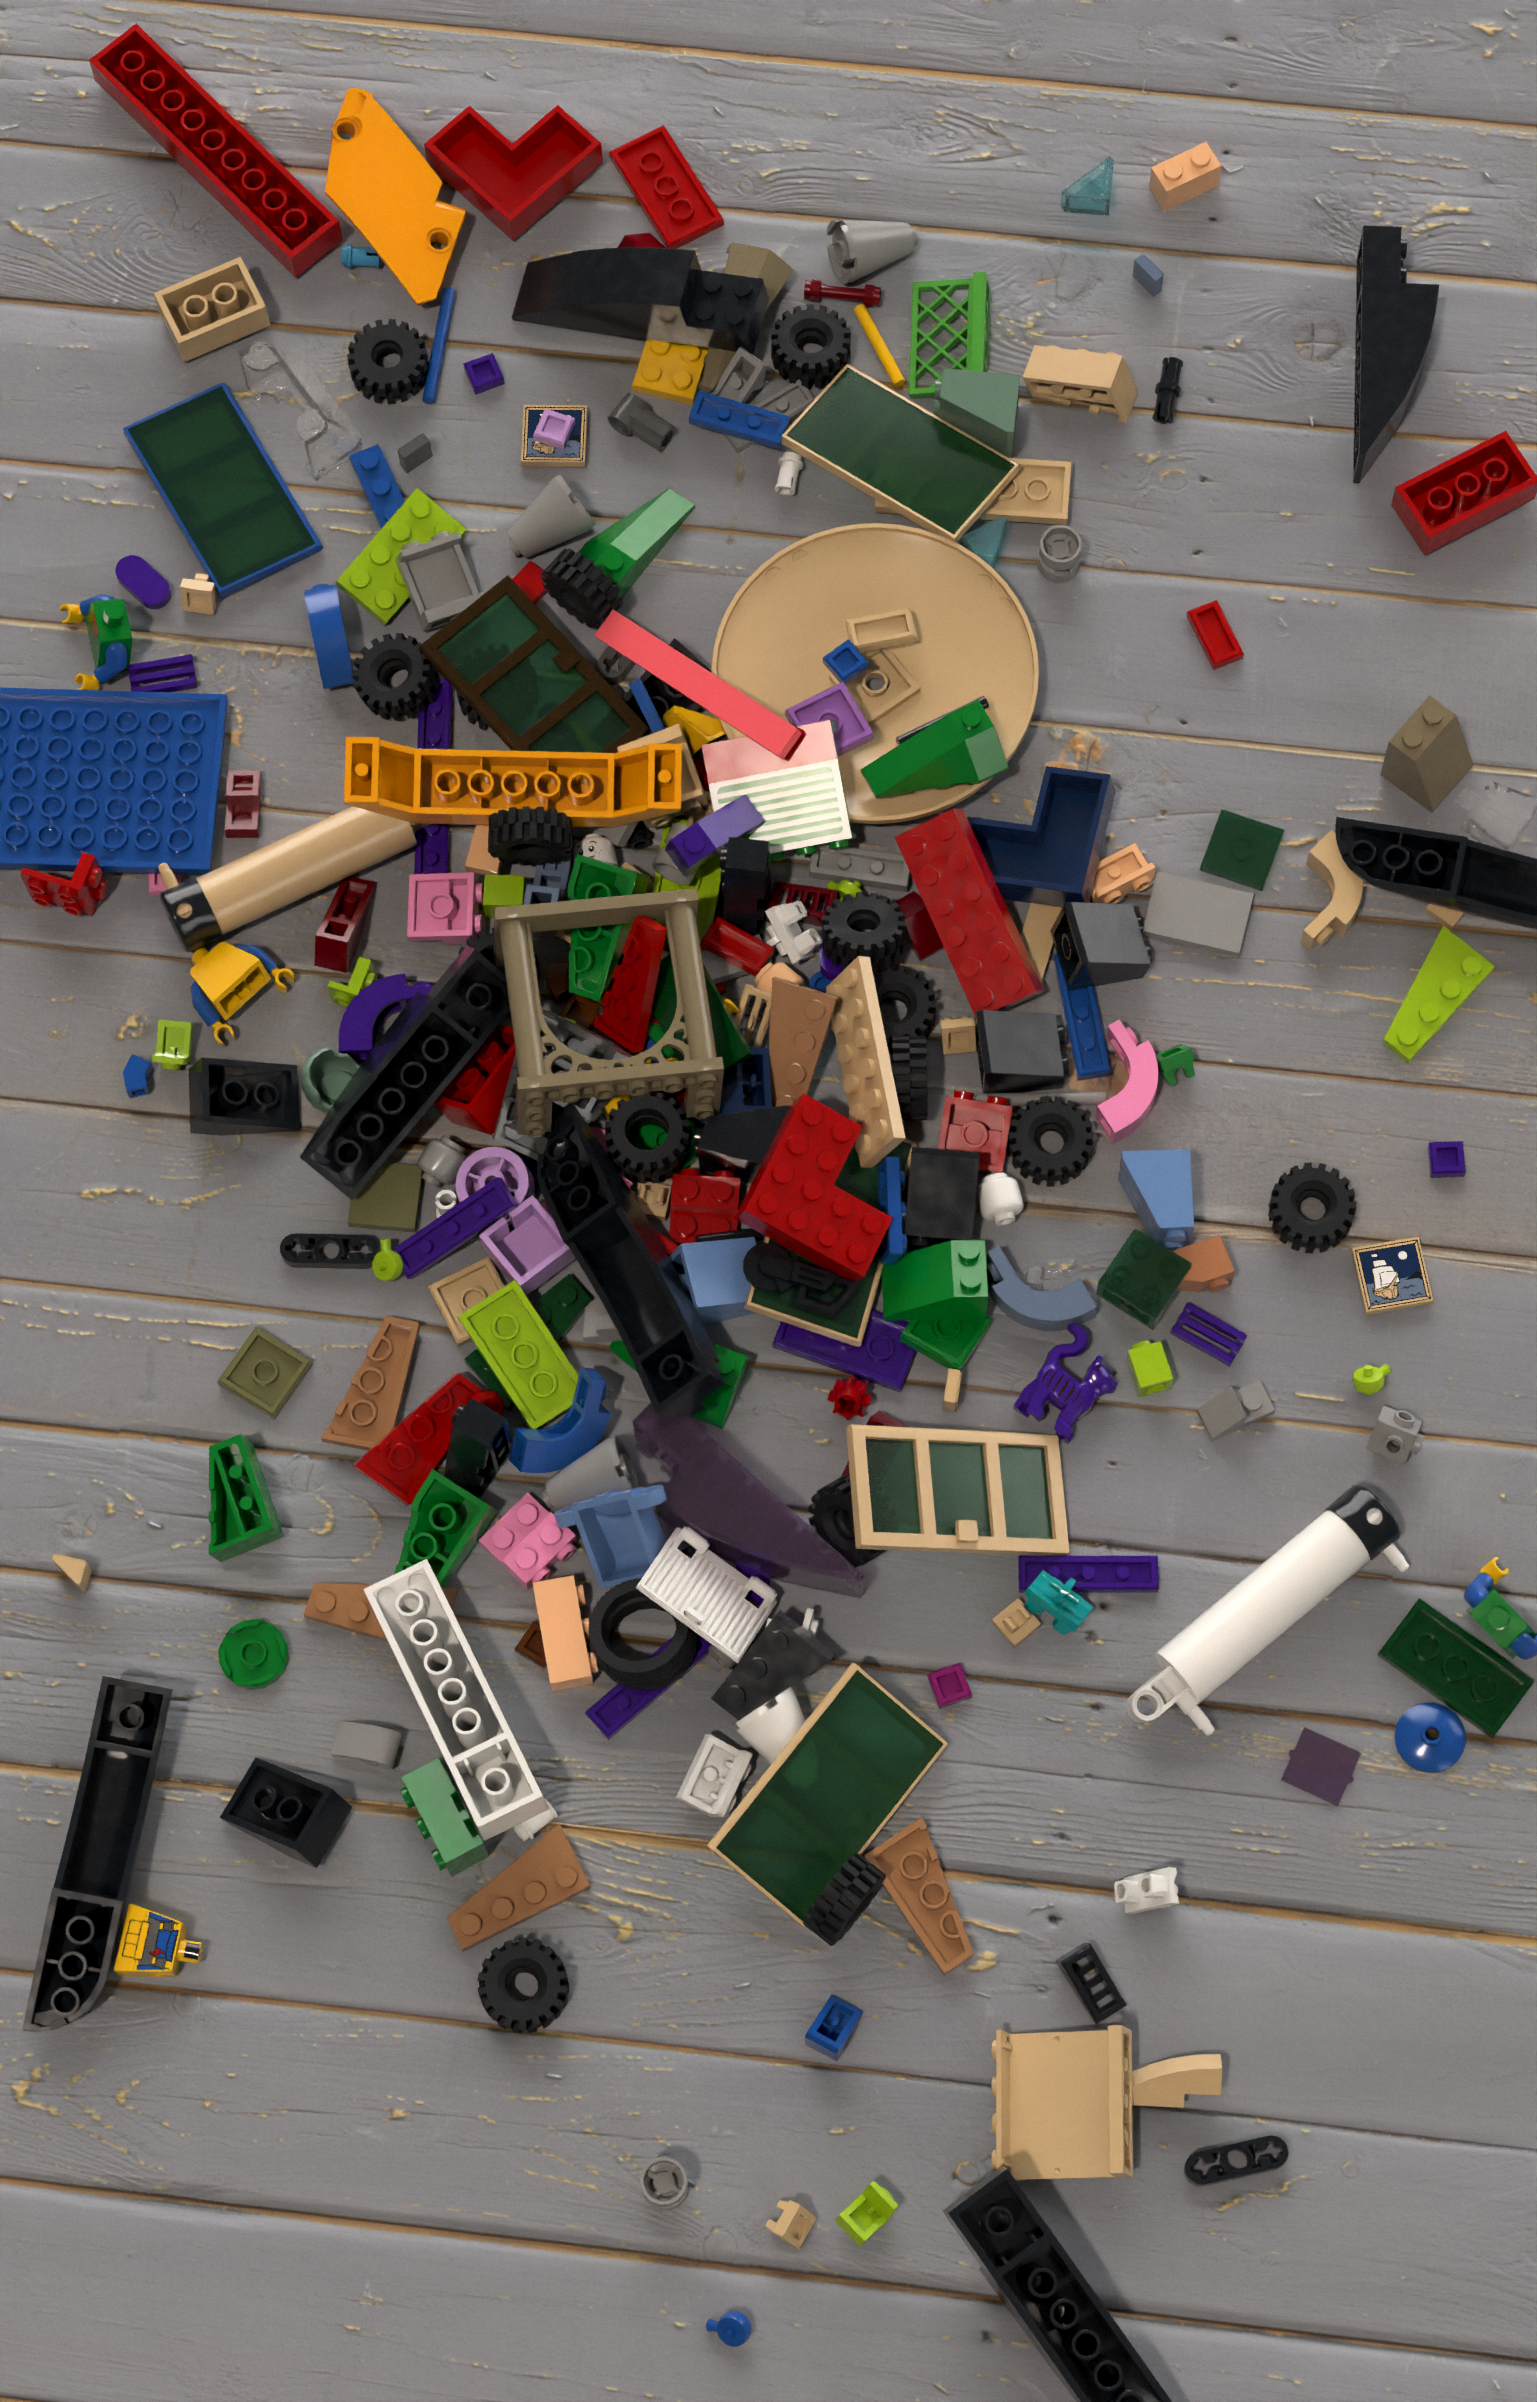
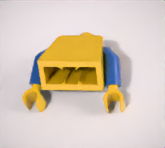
M224 941L217 944L211 951H208L206 948H199L192 956L194 964L190 969V975L194 979V983L191 985L192 1003L206 1025L213 1027L214 1037L222 1047H225V1045L219 1039L220 1033L228 1031L234 1040L235 1034L229 1025L222 1024L219 1019L228 1020L272 979L269 974L275 978L274 985L279 992H287V987L279 981L280 978L286 977L294 983L293 972L288 968L279 969L276 967L278 963L256 945L236 944L233 946Z

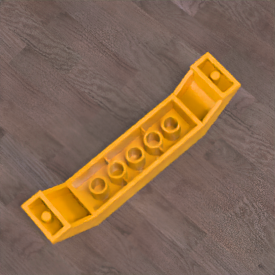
M346 736L344 804L412 823L489 825L491 814L498 813L502 809L509 811L511 807H516L517 809H523V806H530V809L544 807V810L554 809L557 810V813H565L566 817L570 816L572 827L613 828L681 811L682 744L648 743L647 746L617 753L414 749L380 740L379 737Z

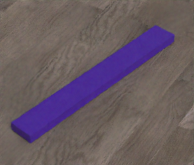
M436 679L439 687L438 690H431L435 696L433 701L426 700L423 703L426 709L422 712L418 709L417 749H451L452 685L446 679ZM430 824L416 831L417 845L415 846L414 874L448 873L449 824Z

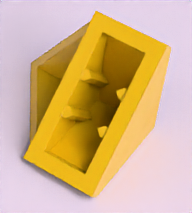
M675 705L662 716V722L666 728L679 724L692 756L702 751L701 745L718 742L726 737V733L717 718Z

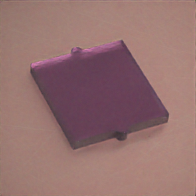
M1304 1727L1295 1749L1289 1752L1290 1760L1281 1781L1338 1806L1347 1784H1351L1353 1781L1351 1775L1361 1753Z

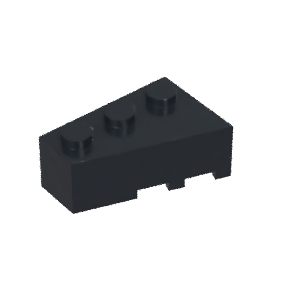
M780 1610L711 1699L737 1720H740L829 1662L835 1653Z

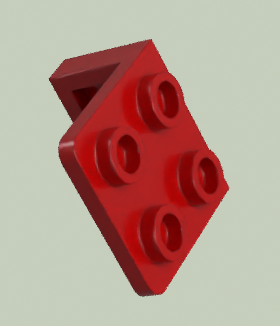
M85 852L81 854L71 881L28 868H22L20 873L35 903L44 907H50L53 904L62 907L64 911L75 916H81V914L93 916L98 901H102L105 898L108 889V883L95 855Z

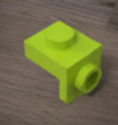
M359 956L348 986L329 981L327 985L329 996L336 1004L348 1007L359 992L377 981V973L374 971L372 960Z
M159 1019L156 1053L152 1055V1062L161 1063L160 1068L180 1070L181 1065L191 1062L194 1022Z
M872 2181L863 2193L838 2215L835 2222L861 2247L889 2221L899 2206L888 2190L880 2187L877 2182Z

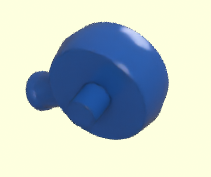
M730 2311L724 2314L719 2321L709 2319L706 2323L707 2331L717 2332L719 2338L725 2344L732 2347L744 2344L749 2339L752 2330L748 2318L738 2311Z

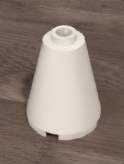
M789 1687L732 1725L771 1765L804 1724L805 1718L792 1687ZM811 1738L781 1774L792 1786L799 1783L804 1788L820 1778L817 1771L822 1768Z

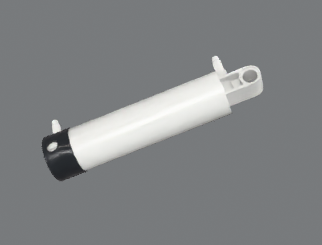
M1354 1485L1329 1505L1323 1514L1155 1653V1659L1161 1670L1127 1699L1126 1712L1129 1717L1139 1723L1152 1721L1176 1703L1206 1736L1211 1735L1215 1728L1198 1706L1202 1701L1380 1553H1384L1400 1572H1404L1409 1568L1405 1557L1394 1545L1399 1539L1401 1532L1396 1520L1378 1497L1362 1485ZM1141 1696L1147 1697L1152 1703V1711L1148 1716L1141 1714L1137 1709V1701Z

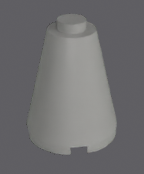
M838 219L831 221L827 228V235H832V244L827 245L829 261L837 278H844L841 282L843 284L851 283L913 253L914 246H917L918 243L915 229L910 227L907 222Z
M558 474L552 478L507 531L510 538L505 542L516 557L522 553L525 558H528L592 530L596 523L562 476Z
M618 1435L608 1437L545 1481L546 1488L542 1489L543 1499L549 1509L554 1507L557 1511L577 1501L594 1498L600 1493L641 1487L636 1469L632 1470L628 1461L631 1459V1456L622 1439Z

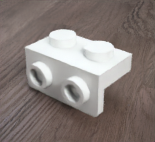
M705 1734L676 1798L710 1817H724L725 1814L732 1810L736 1802L735 1792L739 1783L743 1782L750 1772L751 1763L749 1762L753 1754L747 1750H738L711 1734Z

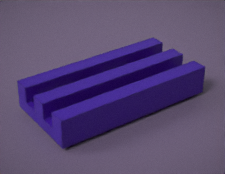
M192 654L128 665L131 691L170 693L197 688ZM189 675V678L138 687V684L152 681L161 682L170 680V678Z
M1188 1302L1170 1331V1334L1229 1367L1247 1338V1335ZM1190 1315L1196 1318L1197 1320L1205 1323L1206 1325L1214 1328L1215 1330L1223 1333L1224 1335L1232 1338L1236 1341V1343L1226 1339L1225 1337L1190 1319L1188 1316ZM1183 1324L1229 1349V1355L1181 1329Z

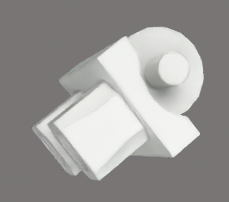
M801 901L773 906L765 911L772 924L766 928L772 938L766 944L773 948L776 947L781 957L788 955L792 964L815 956L812 951L822 944V939L814 928L802 933L797 922L807 916V911Z
M1167 1867L1124 1877L1123 1880L1116 1881L1114 1884L1116 1903L1125 1904V1913L1128 1914L1179 1904L1177 1896L1178 1887L1174 1884L1177 1875L1176 1868Z

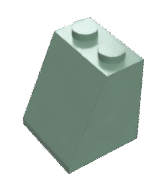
M943 368L942 381H935L933 414L1006 457L1012 458L1020 375Z

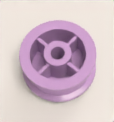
M487 1147L474 1152L462 1163L456 1177V1193L459 1201L462 1202L495 1178L501 1177L517 1205H520L530 1196H535L534 1178L528 1167L514 1152L502 1147ZM509 1214L503 1216L507 1224L510 1225Z

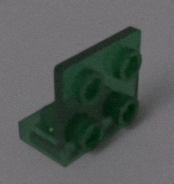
M1135 1229L1098 1281L1096 1295L1154 1331L1161 1320L1164 1307L1191 1269V1263Z

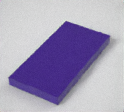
M796 1288L793 1289L787 1305L788 1308L851 1329L857 1304L849 1302L833 1320L793 1307L797 1292ZM809 1292L805 1293V1296L828 1304L836 1298L826 1293H823L822 1296ZM872 1309L860 1347L852 1346L782 1321L772 1343V1347L900 1393L916 1350L899 1341L902 1332L909 1322L903 1320L884 1321L883 1313Z

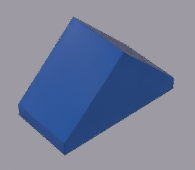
M831 1995L807 2031L805 2045L838 2061L863 2011Z

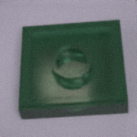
M1221 809L1202 860L1200 871L1263 891L1284 829Z

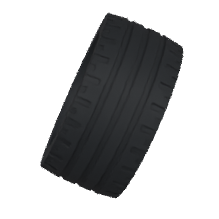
M641 1579L628 1580L615 1585L614 1588L612 1587L600 1598L593 1608L589 1620L590 1645L602 1670L620 1686L636 1691H652L664 1688L666 1685L675 1682L689 1668L697 1649V1633L671 1615L676 1623V1631L671 1643L660 1654L641 1661H629L617 1657L610 1647V1640L615 1627L626 1616L644 1609H657L667 1612L636 1589Z

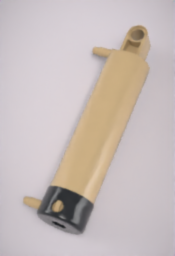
M352 806L198 878L194 877L181 884L178 883L168 864L162 863L158 866V870L167 890L160 894V900L182 947L186 952H191L223 937L224 934L416 846L417 842L414 832L430 824L412 823Z

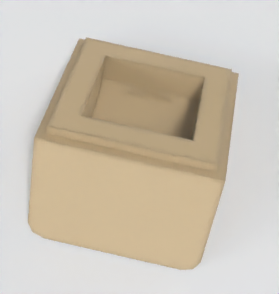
M57 1553L53 1554L52 1560L58 1569L85 1594L92 1573V1569L86 1560Z

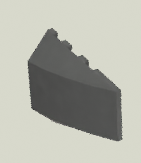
M542 1010L544 1019L552 1033L560 1042L573 1051L591 1058L604 1060L632 1057V1055L611 1041L553 1012ZM545 1046L546 1050L548 1051V1054H543L544 1059H546V1057L551 1052L555 1051L554 1047ZM515 1053L493 1140L538 1161V1155H543L548 1139L545 1138L547 1132L533 1137L526 1134L517 1135L516 1080L519 1074ZM568 1058L558 1059L552 1065L551 1071L553 1074L568 1072L572 1067V1062ZM587 1066L579 1067L578 1071L591 1070ZM595 1097L582 1098L573 1103L553 1101L552 1123L570 1104L577 1108L587 1124L591 1121L594 1122L612 1098L604 1100L596 1099Z

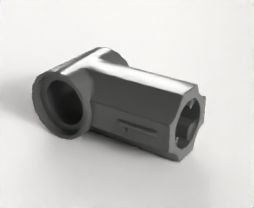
M627 393L608 416V422L616 431L625 436L632 434L658 451L665 449L669 445L675 433V426L651 412L646 403L632 393Z

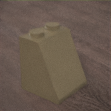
M1429 695L1389 741L1380 775L1431 813L1436 810L1473 767V762L1456 714Z

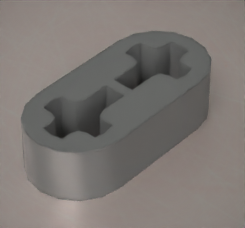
M608 646L598 660V673L609 685H616L626 678L635 663ZM619 659L617 663L618 671L612 670L610 673H608L606 665L612 667L615 664V662Z

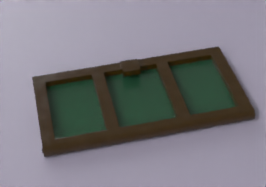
M508 575L419 647L422 654L511 751L617 753V747L649 734L650 728Z

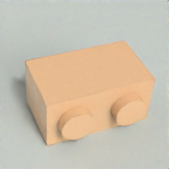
M1204 142L1151 167L1149 188L1165 212L1219 186L1222 165L1208 143Z

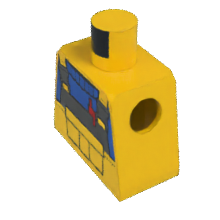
M129 1904L114 1971L121 1977H176L180 1961L194 1964L200 1963L203 1943L185 1940L187 1927L182 1922L140 1906Z

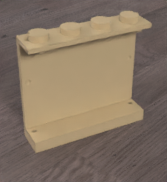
M1123 2025L1108 2026V2030L1009 2034L1003 2030H996V2040H993L991 2048L992 2058L996 2062V2076L992 2078L991 2084L993 2097L996 2098V2113H993L991 2121L993 2134L996 2135V2149L993 2150L991 2158L993 2170L996 2171L1000 2167L1007 2168L1016 2181L1133 2178L1132 2030Z

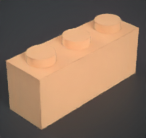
M574 1575L533 1582L551 1690L557 1691L593 1684L591 1673L598 1672L596 1657L593 1652H587L585 1641L589 1639V1618L582 1619L579 1606L586 1605L583 1585H575Z

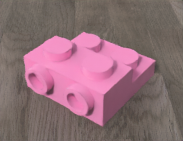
M474 872L409 874L408 940H442L445 945L467 944L466 940L472 936L476 941L478 939V932L485 928L484 917L479 915V903H483L484 883H480Z
M528 1492L479 1539V1544L527 1590L533 1586V1582L547 1580L551 1575V1570L549 1569L559 1560L561 1562L566 1561L576 1550L574 1545L577 1543L576 1535L568 1527L559 1528L552 1512L549 1513Z

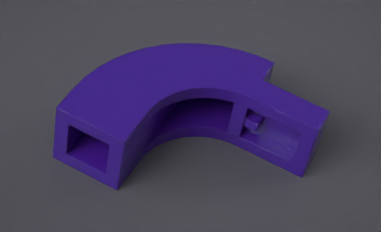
M396 974L379 979L365 987L351 1001L343 1015L339 1030V1053L349 1054L355 1062H364L376 1045L377 1032L382 1023L390 1016L402 1012L417 992L425 997L434 985L430 982L422 981L414 983L413 986H408L406 975Z

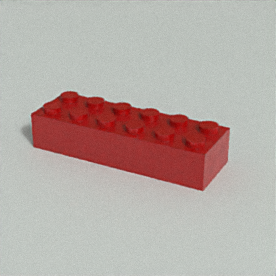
M953 808L894 837L975 1017L976 1011H1004L1044 992V987L963 809Z

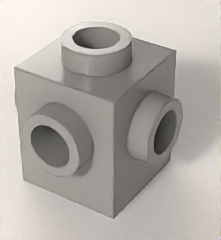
M1383 1405L1366 1449L1380 1454L1387 1461H1398L1405 1464L1409 1453L1417 1454L1424 1436L1418 1433L1422 1421L1416 1419L1409 1412L1396 1411Z

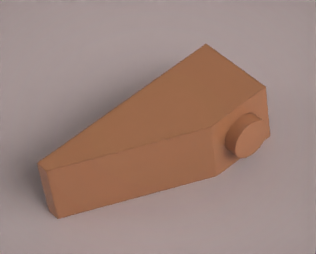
M1217 1235L1126 1266L1123 1270L1122 1279L1124 1284L1200 1293L1210 1289V1292L1213 1293L1221 1291L1230 1285L1229 1283L1233 1281L1235 1270L1221 1236Z

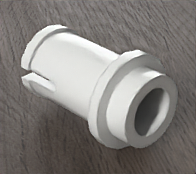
M785 452L779 458L780 470L775 486V491L779 492V494L787 496L795 494L798 473L803 468L802 457L799 454Z
M442 1190L436 1195V1217L439 1218L459 1204L455 1193L451 1190Z
M546 1799L544 1800L548 1808L547 1811L512 1827L523 1842L527 1839L532 1841L536 1832L552 1820L558 1818L556 1811Z

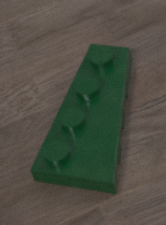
M568 1274L533 1302L532 1306L557 1344H559L585 1312V1307L592 1301L590 1296ZM478 1349L474 1350L464 1359L465 1363L490 1391L496 1392L502 1397L504 1408L509 1412L514 1404Z

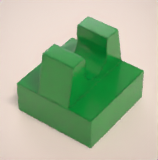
M1179 1044L1156 1054L1158 1071L1168 1085L1177 1084L1174 1073L1179 1068H1182L1185 1077L1191 1078L1195 1076L1193 1066L1195 1059L1191 1048Z

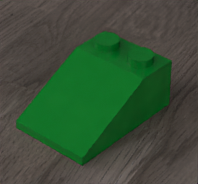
M950 1240L905 1253L894 1265L884 1264L882 1270L883 1320H986L988 1283L985 1240Z

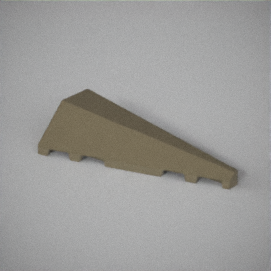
M735 242L731 243L727 248L728 259L722 273L762 278L769 297L767 310L794 269L770 249ZM709 348L703 362L705 364L703 379L698 386L701 391L709 393L715 387L737 351Z

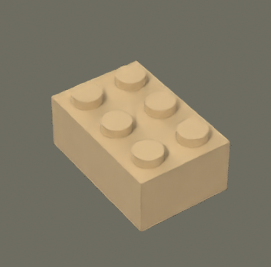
M241 256L154 293L159 313L183 362L271 326L266 306Z

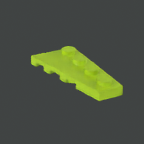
M1443 925L1382 1044L1409 1064L1494 971L1495 966Z

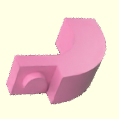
M1120 1019L1108 1025L1106 1038L1124 1064L1129 1080L1121 1092L1097 1105L1096 1119L1112 1144L1133 1133L1144 1122L1153 1106L1158 1084V1062L1149 1040L1138 1045V1040L1130 1027L1125 1028Z

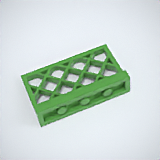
M973 272V278L913 282L909 375L910 399L934 397L935 382L930 387L917 388V381L926 372L936 380L942 381V375L940 376L932 369L942 357L952 364L949 369L988 372L991 288L986 272ZM968 289V297L959 305L950 298L956 290ZM934 291L939 297L927 307L920 301V292ZM945 301L954 310L942 320L934 311ZM961 314L968 321L967 325L957 333L949 324ZM929 316L938 325L926 335L919 329V325ZM945 329L953 338L941 348L932 339ZM960 342L967 348V352L956 361L948 352ZM929 344L937 353L925 363L918 357V353Z

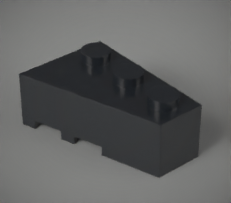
M729 837L728 848L721 849L719 864L721 868L720 880L722 881L721 893L724 894V920L752 936L759 934L763 941L766 921L765 911L768 906L771 885L769 841Z
M470 1398L466 1406L461 1404L457 1408L451 1420L454 1424L451 1430L444 1477L481 1499L510 1454L513 1441L507 1419L475 1399Z

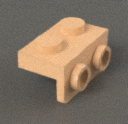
M1135 843L1099 861L1090 900L1092 903L1117 904L1124 898V895L1134 890L1135 892L1145 890L1154 880L1156 871L1154 864L1147 863Z

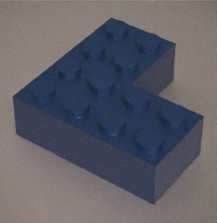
M1046 766L1032 825L967 817L1003 899L1063 907L1064 903L1068 902L1089 903L1116 793L1110 774Z

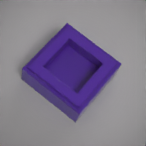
M493 353L463 363L464 370L475 395L505 384Z
M1463 1141L1428 1143L1430 1178L1465 1176Z

